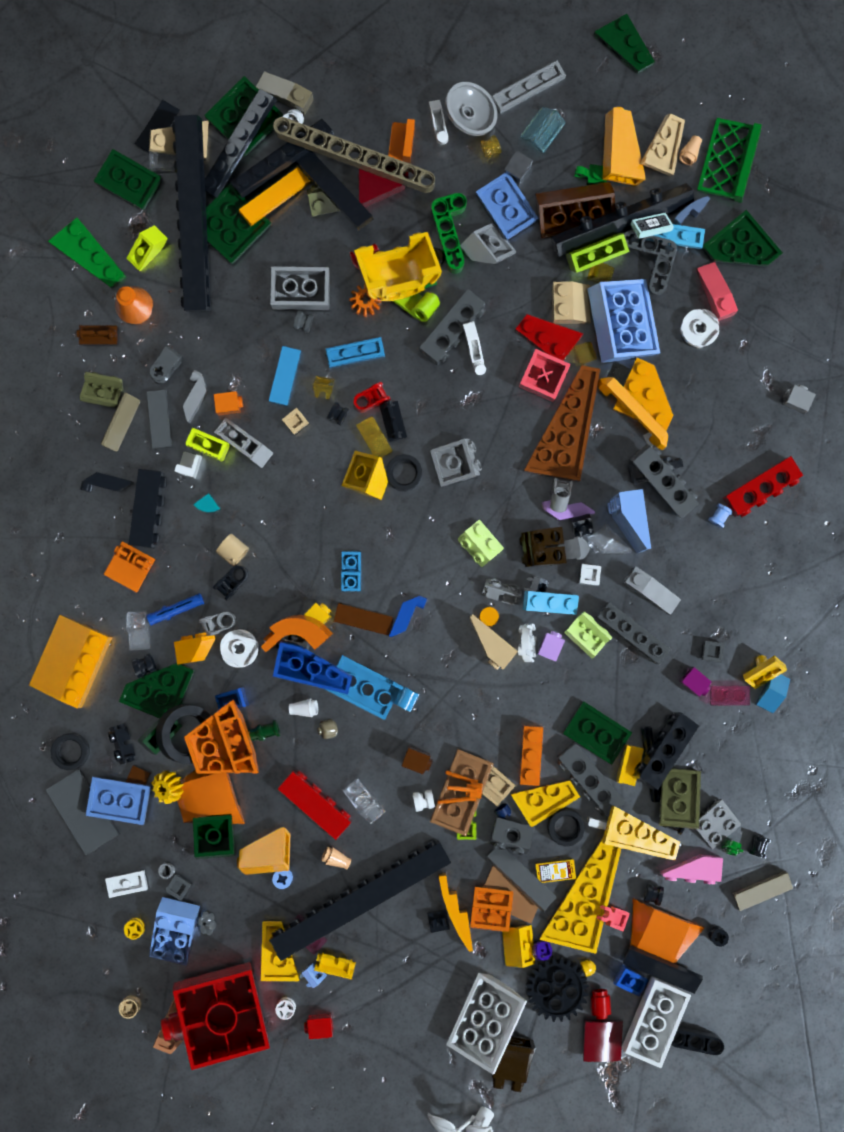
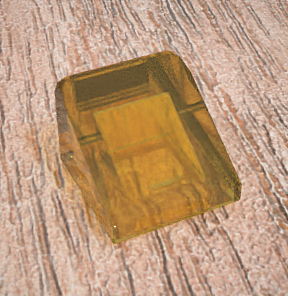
M600 263L590 267L587 279L596 283L610 282L615 268L605 263Z
M591 341L573 347L579 366L598 359Z

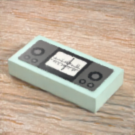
M666 213L635 219L630 224L639 239L670 232L674 227Z

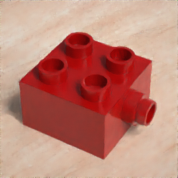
M250 962L174 982L173 995L177 1012L169 1014V1018L161 1019V1027L165 1041L172 1039L175 1042L184 1040L191 1070L270 1049Z

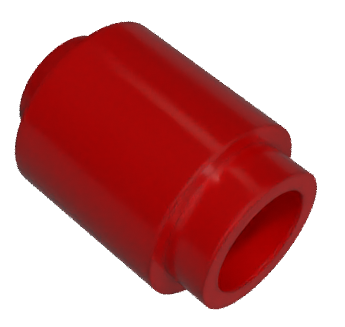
M607 989L592 990V995L590 996L592 1015L596 1016V1019H607L608 1015H611L610 994H608Z

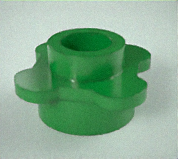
M727 840L725 846H722V849L726 850V853L729 855L737 856L740 852L743 853L742 845L738 842Z

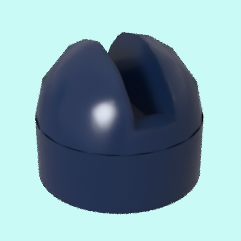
M503 803L495 809L494 813L498 818L506 820V815L511 816V809L507 803Z

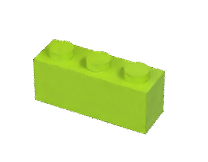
M617 233L565 255L570 270L578 273L628 253L629 249L624 234Z

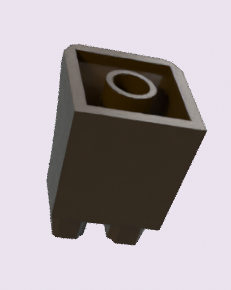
M511 1036L496 1072L492 1074L493 1088L503 1089L505 1080L512 1081V1091H522L524 1083L527 1082L535 1053V1044L532 1039Z

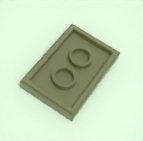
M671 769L661 784L659 826L699 829L701 771Z

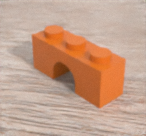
M522 726V755L519 769L520 785H540L543 741L542 726Z

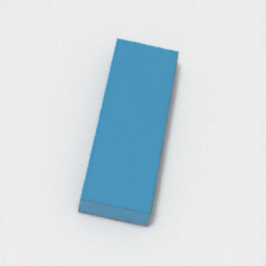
M381 337L325 348L329 368L385 357Z
M282 346L269 402L288 406L301 350Z

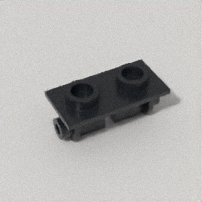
M387 401L385 404L379 405L389 442L407 438L398 401Z
M124 724L117 725V730L115 726L109 728L108 737L115 746V760L119 761L120 765L126 763L125 759L127 763L134 761L135 753L132 743L124 744V741L130 740L127 727Z

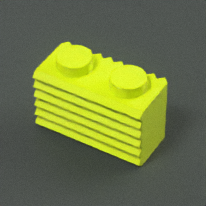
M195 428L191 429L186 441L187 447L214 459L216 458L221 462L224 461L230 448L228 442Z

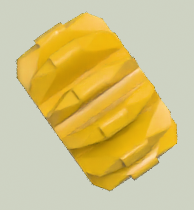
M169 770L156 774L151 782L153 785L151 791L155 792L154 798H159V803L164 802L165 804L179 800L181 798L180 795L184 792L181 788L184 785L180 783L181 777H176V772H170Z

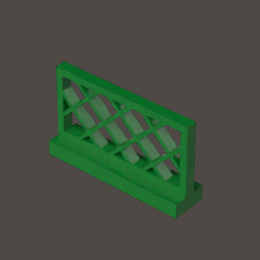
M721 118L716 119L697 189L698 192L731 198L735 202L742 203L762 124L754 123V125ZM719 124L727 125L730 131L721 136L718 131ZM740 129L749 130L748 135L741 140L736 134V131ZM733 134L737 142L728 147L724 139ZM721 141L726 149L716 154L713 146ZM740 145L743 154L735 158L731 149ZM728 152L733 160L723 165L719 157ZM716 159L721 167L712 172L708 164ZM735 163L738 167V172L730 176L726 167ZM723 170L728 178L718 183L714 175ZM712 177L716 185L711 188L703 187L704 181ZM730 181L733 185L732 193L723 191L721 185Z

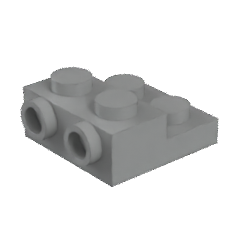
M462 439L430 450L441 487L480 476L479 471L482 470L481 463L475 459L476 446L473 441L470 442V439Z

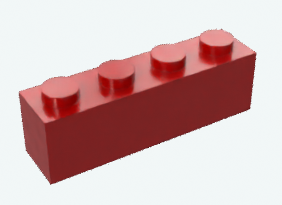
M294 770L280 785L278 790L331 837L337 840L352 822L350 819L351 815L343 808L342 810L338 809L335 806L337 803L330 796L325 797L320 793L322 789L315 783L311 785L306 781L308 777L300 770L296 772Z

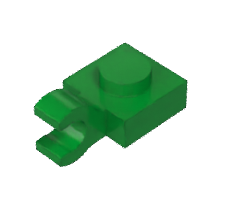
M590 164L589 169L582 166H577L575 169L574 177L587 179V185L607 182V180L602 179L603 166Z

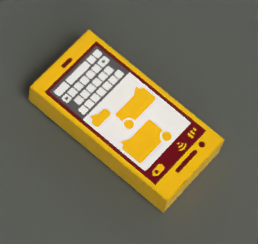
M574 859L535 863L537 879L541 883L576 879Z

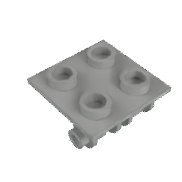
M722 799L715 800L710 809L706 808V813L701 812L703 815L699 816V829H696L712 849L742 825Z

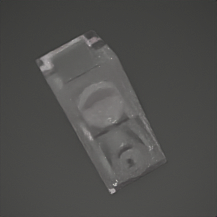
M358 778L343 790L359 814L370 824L386 812Z

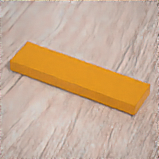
M297 167L240 208L239 213L252 226L310 184V180Z

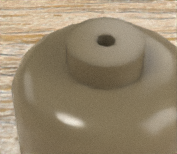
M327 719L319 723L317 731L319 735H322L323 739H330L336 737L338 728L333 719Z

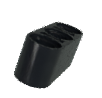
M678 1026L676 1031L680 1033V1037L671 1043L676 1048L710 1055H720L724 1050V1043L717 1034ZM698 1036L699 1041L696 1044H691V1039ZM717 1040L718 1045L715 1048H710V1043Z

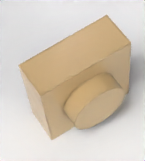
M297 408L282 419L294 435L309 424Z

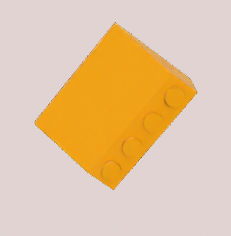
M59 615L29 686L72 707L82 708L113 637Z

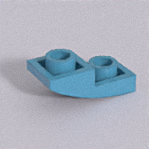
M342 551L341 591H361V551Z

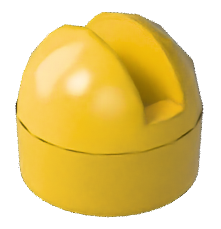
M585 960L580 962L586 977L595 973L596 965L593 961Z

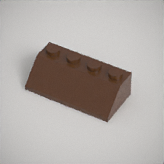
M610 182L535 194L541 238L552 237L581 225L580 218L583 216H590L591 220L615 212V192Z

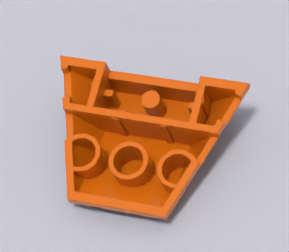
M234 700L230 701L184 736L197 774L259 773L252 740L243 715Z
M196 770L180 780V783L184 784L181 787L184 792L180 795L181 798L177 802L184 823H193V818L232 815L233 824H245L229 773L197 774Z
M633 898L630 946L632 945L675 964L705 927Z

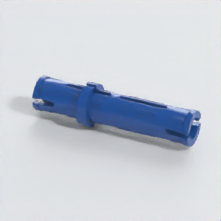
M198 593L170 606H162V609L147 614L146 617L150 626L166 619L167 621L171 620V617L205 603L201 594Z

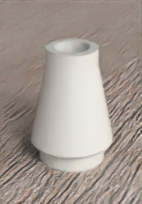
M310 698L290 703L289 714L313 717V715L318 714L317 700Z

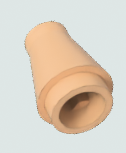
M693 135L680 151L679 160L682 163L692 165L697 161L702 139L699 136Z
M327 846L321 858L325 865L340 867L346 870L351 863L350 858L334 847L330 848Z

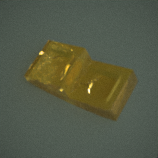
M373 416L356 425L373 455L382 458L393 451Z

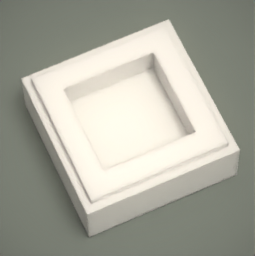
M588 816L586 822L589 826L605 830L607 821Z

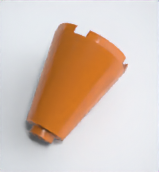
M126 286L118 290L115 310L121 320L130 324H141L151 316L153 300L146 290L137 286Z

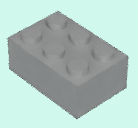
M271 267L272 309L330 310L329 267Z

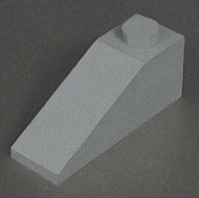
M227 418L223 420L214 432L261 468L273 455V452Z
M633 567L623 582L624 585L669 615L672 614L681 601L678 596L638 567Z

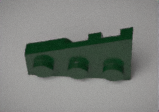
M628 14L594 31V35L604 41L609 49H613L637 74L654 65V59Z

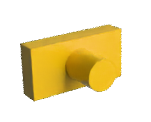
M760 655L755 659L757 666L743 674L744 681L754 689H757L787 671V668L775 655L768 660L766 656Z

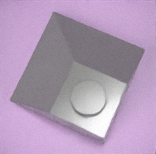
M494 222L472 232L460 245L472 261L496 264L516 253V250L505 239Z

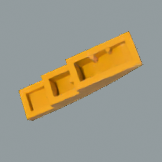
M446 873L438 874L442 896L449 917L468 951L471 952L473 948L467 909L459 910L457 892H449Z

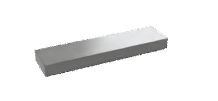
M555 60L493 94L491 97L501 114L565 79L566 74L558 60Z

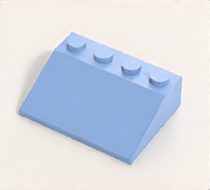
M646 279L599 282L587 288L601 363L660 354Z
M643 489L617 493L610 499V503H607L608 513L612 514L613 520L636 553L651 549Z

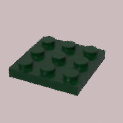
M243 76L204 115L205 118L229 140L259 89ZM275 105L244 153V157L274 129V121L279 117H283L284 114Z
M229 184L206 208L208 243L233 265L272 224L266 217H263L250 226L239 213V209L249 203V201L245 197L241 198L231 184Z

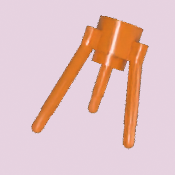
M445 771L447 775L471 783L467 784L466 787L447 786L448 790L466 792V795L469 797L438 800V804L481 799L483 783H478V780Z

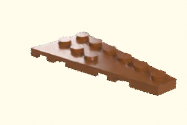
M583 365L580 367L526 465L524 472L580 482L599 380V368Z

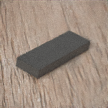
M147 391L152 448L172 447L167 391Z

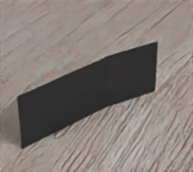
M162 99L134 144L152 154L153 152L149 151L150 131L170 127L174 121V116H177L180 109Z

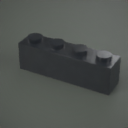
M138 469L128 543L130 546L154 549L155 545H158L159 533H157V526H160L162 518L159 510L160 507H163L164 503L162 488L166 487V477L161 471Z

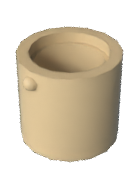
M231 533L223 540L216 553L234 567L246 555L249 547Z

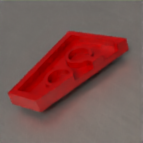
M528 314L515 329L516 332L541 351L562 361L583 336L581 332Z

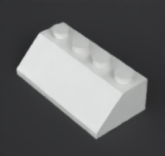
M651 976L623 1042L622 1048L624 1052L662 1068L691 994L675 985Z

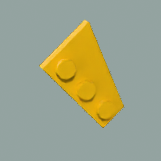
M263 921L261 981H300L293 956L291 955L280 961L269 941L270 937H272V932L279 928L284 930L282 921Z

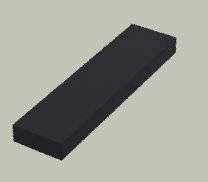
M632 945L623 959V964L695 994L703 980V976Z

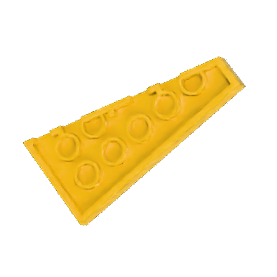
M603 837L601 838L541 934L540 940L594 954L597 953L604 921L597 919V915H604V909L600 908L601 905L608 907L622 848L602 843Z

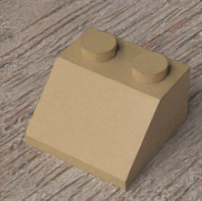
M573 281L553 282L552 322L554 324L591 323L590 300L587 290L590 285Z

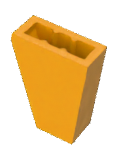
M281 827L240 849L239 857H237V867L245 875L289 871L291 834L285 827Z

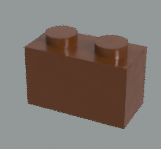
M408 746L402 767L424 775L425 771L429 772L433 759H430V753Z

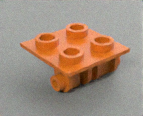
M122 541L115 548V554L103 575L137 593L156 559Z

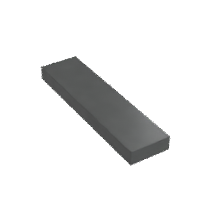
M495 848L486 857L496 869L542 912L556 899V896L506 849L499 850Z

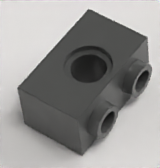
M497 817L489 844L494 845L493 847L499 850L510 849L512 853L517 855L527 854L530 850L534 827ZM507 834H513L516 837V841H509Z

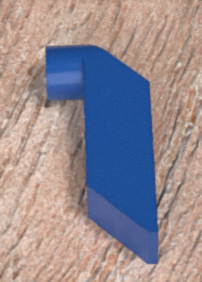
M418 596L402 603L389 637L406 631L416 606L423 609L427 598Z

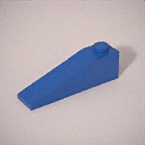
M280 641L273 677L344 694L349 693L352 675L300 645Z

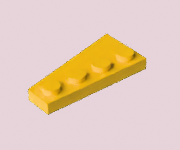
M613 805L611 806L602 843L676 860L680 845L679 841Z

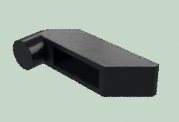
M96 472L81 482L80 490L91 492L94 485L121 492L133 485L134 482Z

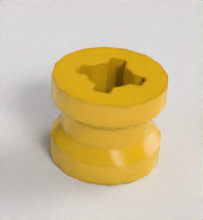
M137 917L130 919L124 926L125 936L132 940L139 938L146 928L144 921Z

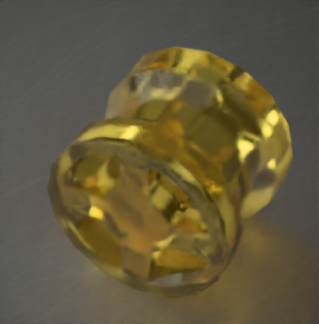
M495 135L491 136L489 140L480 141L481 148L487 159L491 158L495 153H502L501 146Z

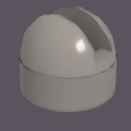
M171 863L160 865L158 869L159 876L163 879L171 878L175 873L174 865Z

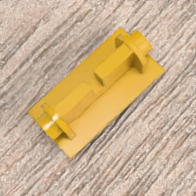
M322 952V954L318 953L314 971L352 980L356 962H353V959L336 958Z

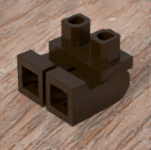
M562 527L521 533L519 540L520 545L523 547L522 564L525 567L552 566L567 563L565 546L546 548V546L564 544ZM554 531L558 534L557 541H555ZM557 551H559V553H560V559H559V560H558V557H557Z

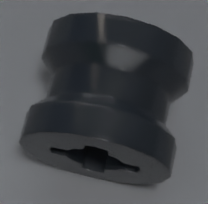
M335 402L327 419L335 420L341 426L350 409L347 407L343 408L338 402Z
M648 883L644 893V902H653L655 905L660 906L664 887H654Z

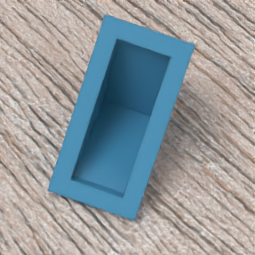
M780 674L767 682L755 705L774 713L787 696L790 679Z

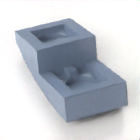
M710 197L700 198L688 205L676 216L672 224L681 225L689 213L696 218L706 206Z

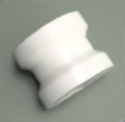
M290 997L281 998L275 1008L277 1016L283 1020L290 1019L296 1009L295 1001Z

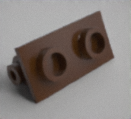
M79 325V330H77L79 345H117V325Z

